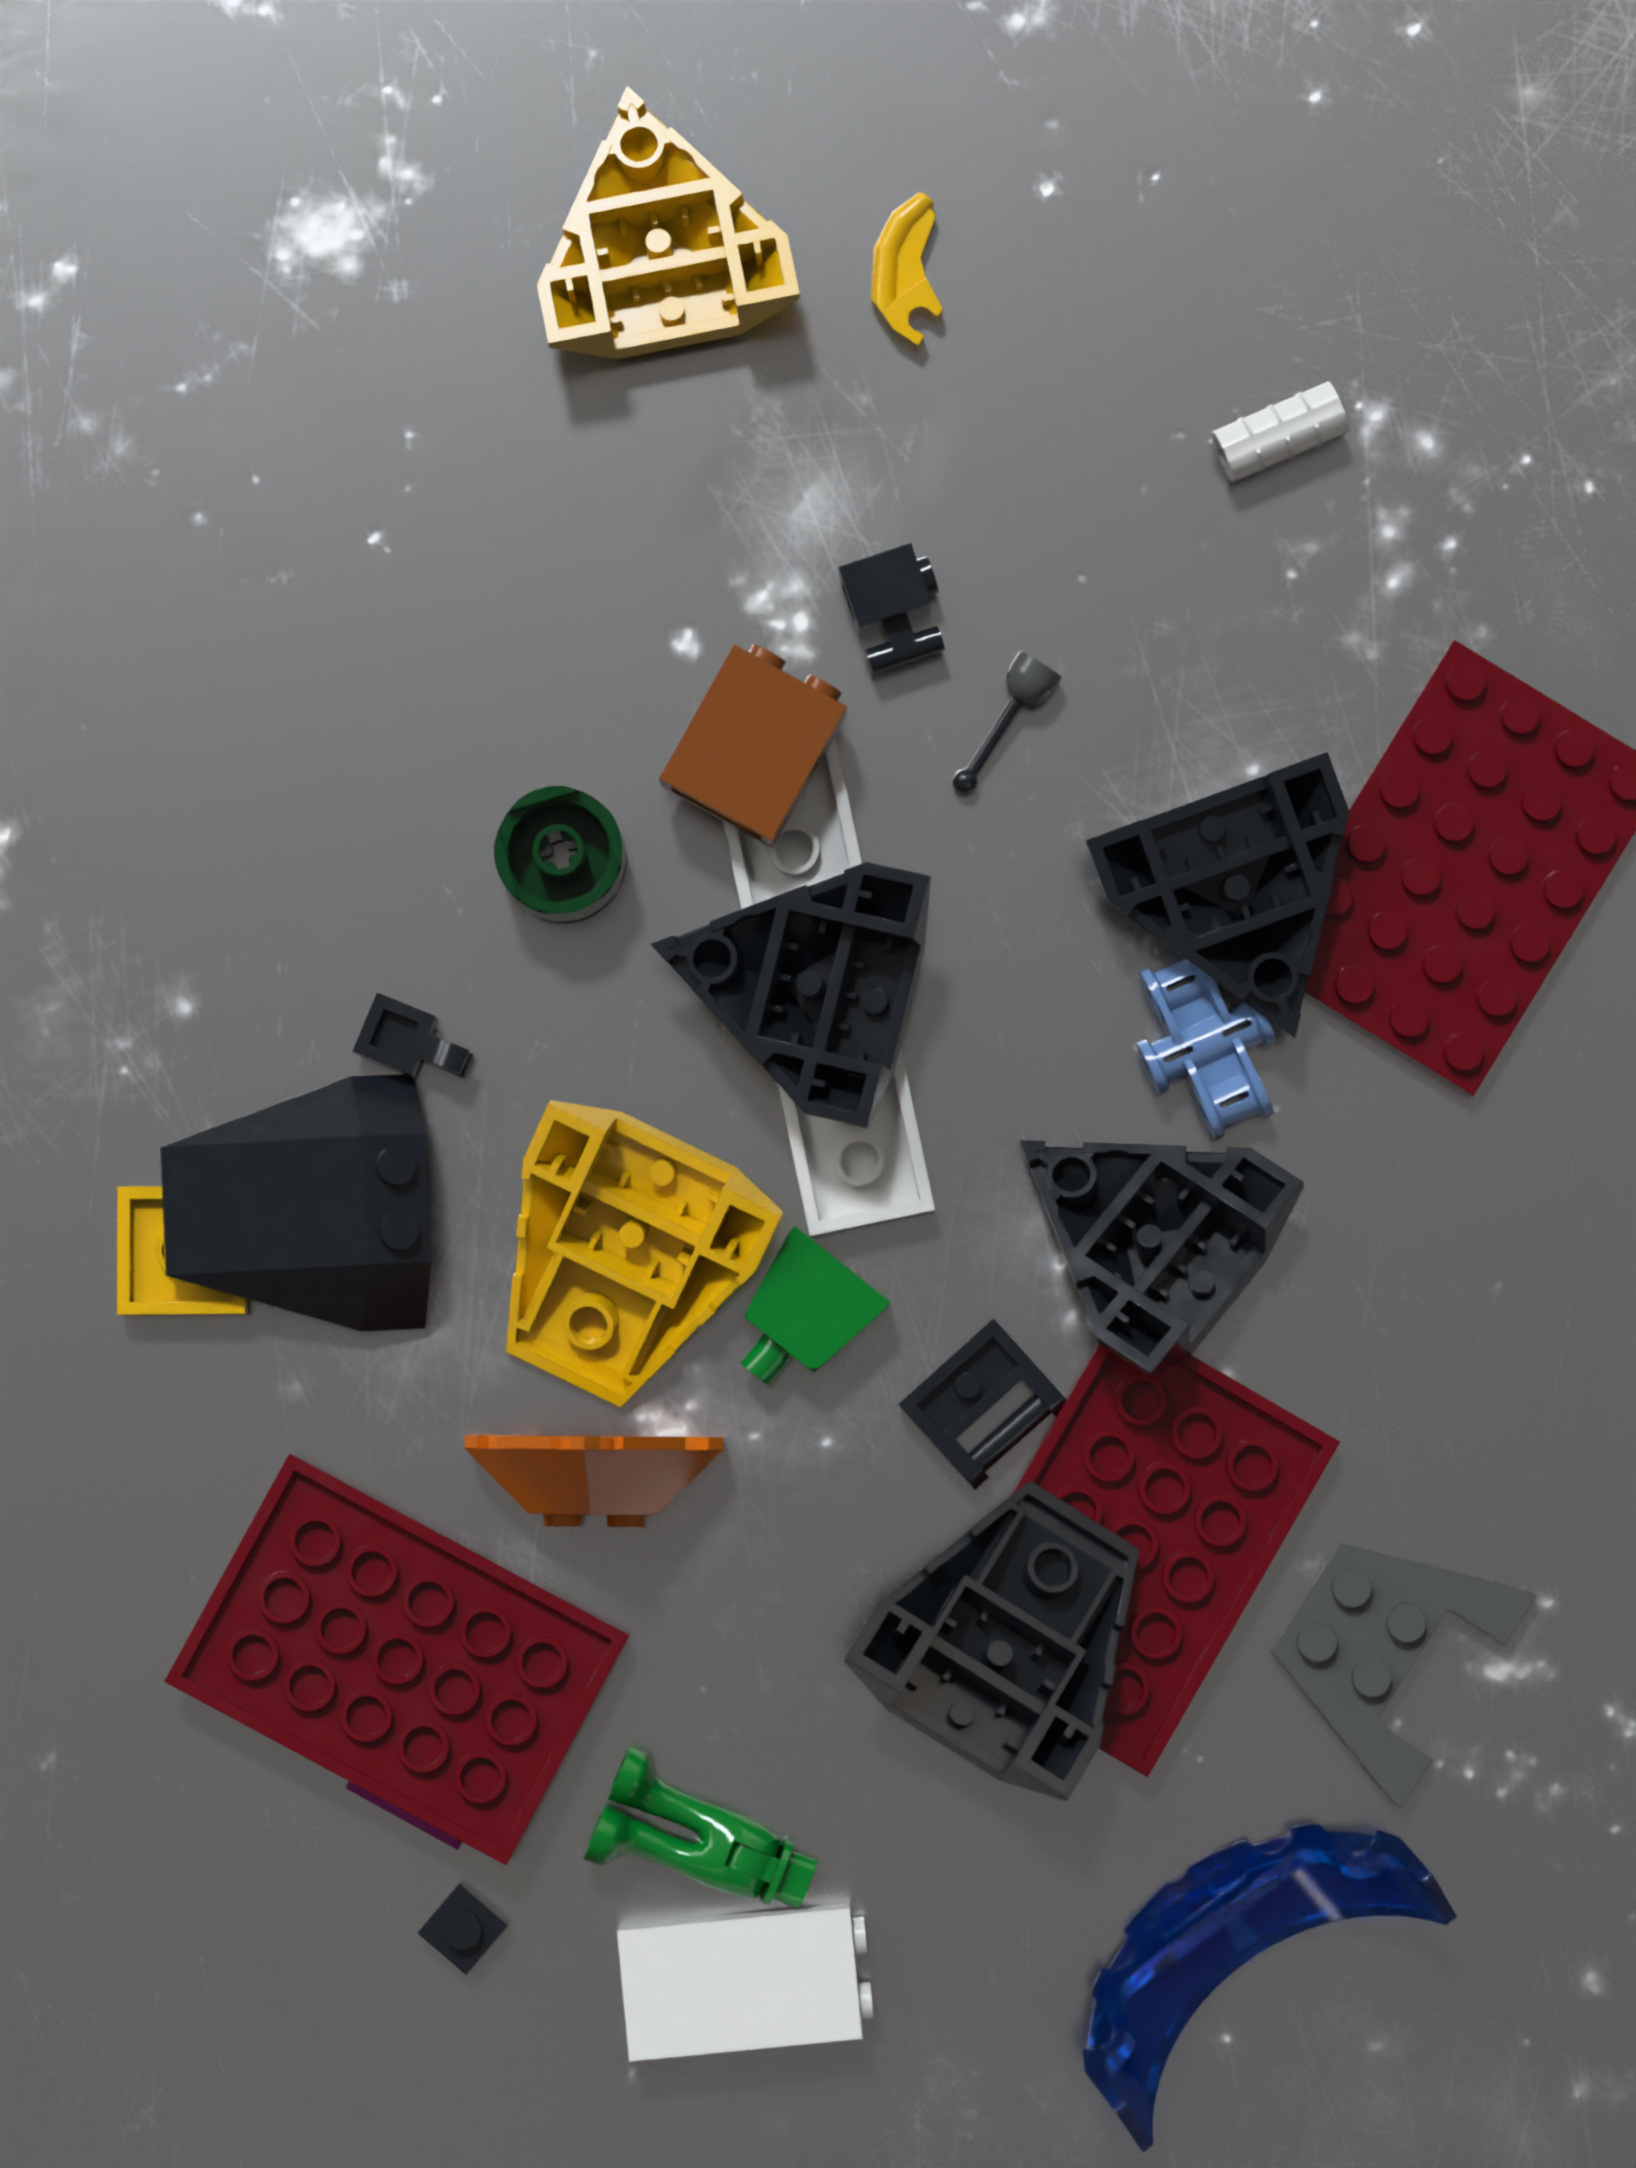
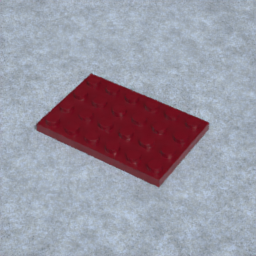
M1454 640L1349 809L1350 813L1333 873L1334 879L1304 996L1471 1098L1475 1095L1636 831V750Z
M1098 1344L1068 1395L1065 1404L1053 1421L1012 1492L1014 1494L1030 1480L1139 1548L1125 1624L1120 1632L1114 1662L1116 1669L1113 1684L1109 1688L1102 1723L1104 1724L1101 1744L1098 1749L1146 1777L1150 1775L1340 1444V1441L1192 1355L1155 1377L1150 1378Z
M289 1453L164 1682L507 1866L629 1635Z

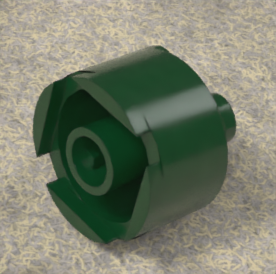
M549 786L524 795L511 807L503 819L495 838L494 860L504 886L511 897L524 910L533 916L550 921H574L587 917L601 909L619 890L625 869V847L613 815L597 799L570 787ZM557 840H563L567 849L577 848V853L569 856V866L558 869L554 861L544 862L543 857L552 854L553 848L551 843Z

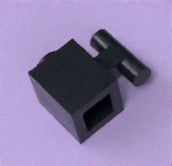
M911 543L838 567V578L858 637L884 629L888 640L886 643L865 649L872 674L945 650L938 626L913 633L909 621L929 614L931 611L929 595L939 592L928 557L916 559Z

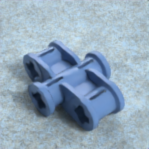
M1182 959L1156 972H1152L1148 968L1140 971L1139 977L1144 991L1167 1035L1151 1044L1145 1039L1136 1043L1142 1063L1157 1093L1162 1095L1168 1092L1169 1084L1186 1077L1199 1112L1214 1140L1224 1137V1129L1260 1114L1264 1118L1273 1115L1274 1111L1269 1096L1246 1052V1049L1263 1043L1266 1047L1276 1043L1270 1021L1244 1001L1227 1009L1216 981L1187 959ZM1187 979L1193 980V982H1190L1173 991L1167 990V988L1172 987L1178 983H1181ZM1242 1024L1248 1025L1247 1028L1235 1032L1227 1037H1224L1222 1035V1033L1229 1031L1235 1027H1238ZM1188 1049L1190 1051L1189 1054L1169 1063L1164 1062V1059ZM1239 1095H1245V1099L1225 1108L1220 1107V1104Z

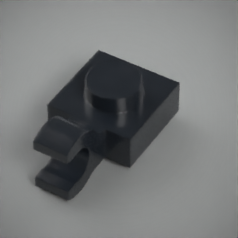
M377 993L353 1048V1052L356 1055L413 1078L421 1061L453 1075L465 1078L474 1056L469 1053L468 1049L432 1035L439 1020L436 1016L380 993Z

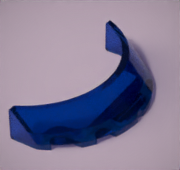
M1320 1824L1289 1827V1835L1254 1845L1246 1838L1212 1853L1189 1867L1181 1879L1166 1884L1133 1917L1123 1930L1128 1938L1115 1956L1109 1969L1102 1966L1095 1981L1091 1995L1096 2002L1090 2022L1088 2048L1083 2047V2059L1086 2075L1142 2153L1153 2146V2113L1156 2094L1166 2061L1175 2042L1202 2002L1217 1986L1244 1963L1274 1944L1293 1935L1340 1920L1368 1916H1402L1448 1925L1457 1918L1433 1874L1400 1837L1380 1830H1375V1836L1356 1832L1325 1831Z

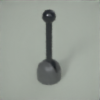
M1021 650L1018 651L1009 665L1006 675L1007 688L1012 698L967 768L957 771L953 776L952 783L957 792L969 794L976 789L978 784L976 775L1023 703H1038L1048 698L1062 678L1059 674Z

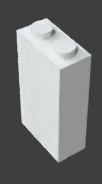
M850 1902L805 1906L799 1909L785 1908L622 1924L617 1929L629 2062L863 2039L861 2022L874 2021L870 1982L857 1983L855 1957L868 1956L864 1917L851 1918Z

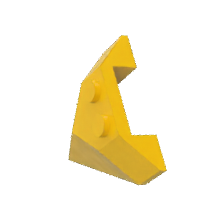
M627 86L617 107L618 115L606 141L602 140L562 228L563 236L550 264L546 263L537 283L549 348L613 359L631 357L741 335L799 300L800 293L788 235L771 219L767 221L743 199L741 191L672 127L668 129L645 107V102Z

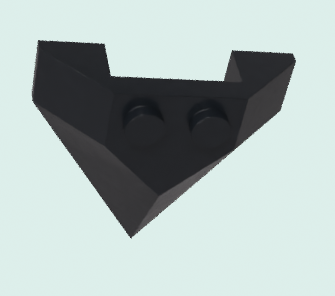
M1328 752L1085 841L1106 900L1287 1034L1293 1038L1296 1037L1302 1001L1308 977L1311 975L1334 879L1333 873L1350 813Z
M864 862L844 870L845 873L811 886H801L709 921V925L677 937L673 935L651 944L805 1114L869 1129L895 1071L925 950L931 877L889 866Z
M1020 1140V1146L1098 1343L1150 1378L1182 1362L1193 1354L1265 1264L1304 1188L1303 1181L1252 1148L1227 1147V1153L1187 1152L1186 1146L1083 1142V1148L1046 1147L1045 1141Z

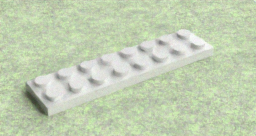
M834 737L773 848L723 821L741 909L804 885H814L843 874L846 869L862 864L836 737ZM901 1046L894 1074L869 1129L807 1115L778 1084L810 1237L935 1211Z

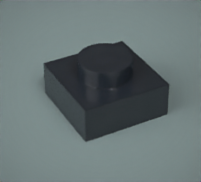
M460 1882L418 1931V1934L467 1975L506 1929L509 1922L463 1882Z

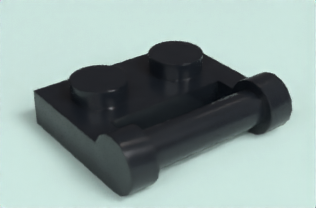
M993 1318L898 1405L971 1487L976 1490L989 1478L985 1472L1051 1413L1057 1417L1066 1402V1398ZM1023 1380L1034 1395L972 1451L967 1453L956 1439L1016 1384Z

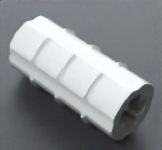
M1328 381L1305 392L1299 391L1298 394L1275 405L1270 404L1259 412L1245 418L1241 417L1229 425L1212 431L1211 439L1224 472L1231 482H1235L1255 472H1262L1265 468L1285 459L1290 460L1294 458V455L1315 446L1319 447L1324 442L1349 432L1350 428L1339 396Z

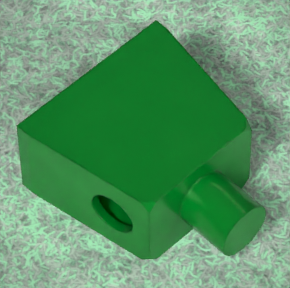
M794 1226L788 1233L743 1316L748 1322L759 1329L763 1335L740 1364L769 1387L793 1357L811 1372L815 1373L887 1308L890 1301Z

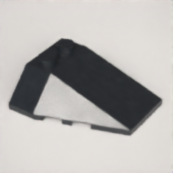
M406 1074L349 1076L160 1147L165 1276L282 1308V1310L338 1324L359 1332L425 1329L432 1260L426 1132L415 1078Z
M1029 1480L973 1526L963 1537L941 1555L939 1554L897 1591L891 1593L880 1602L843 1661L886 1710L997 1780L1067 1801L1101 1744L1104 1724H1102L1109 1688L1113 1684L1116 1669L1114 1662L1120 1632L1125 1624L1139 1548Z

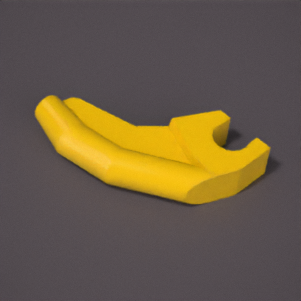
M922 192L914 195L891 213L873 248L871 302L894 336L917 351L924 342L925 336L910 326L909 318L915 313L923 312L937 322L943 313V308L926 279L921 262L923 251L935 222V212L931 209L934 206V202L928 195Z

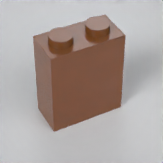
M734 644L662 772L659 781L662 788L773 848L847 716V706L838 702L842 693L829 683L813 675H808L805 682H802L782 671L786 662L769 650L752 644L747 652Z

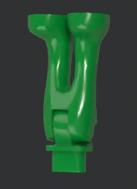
M629 1745L607 1799L683 1826L698 1834L700 1840L693 1843L679 1839L634 1819L624 1812L604 1805L592 1832L583 1860L597 1865H606L621 1855L635 1856L670 1868L721 1892L745 1898H757L760 1895L761 1902L770 1905L772 1899H775L797 1909L800 1908L817 1867V1860L793 1851L794 1842L784 1840L780 1843L781 1839L777 1835L750 1818L694 1798L664 1783L654 1774L649 1756L644 1751Z

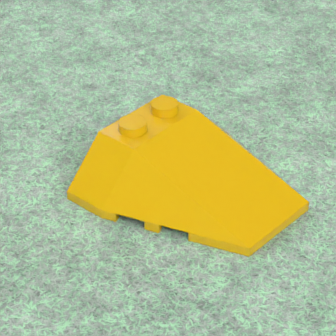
M550 1100L523 1158L521 1179L524 1180L521 1213L517 1220L516 1237H518L516 1269L512 1276L506 1352L621 1408L675 1353L699 1326H702L715 1313L717 1308L757 1270L784 1212L737 1167L621 1111Z

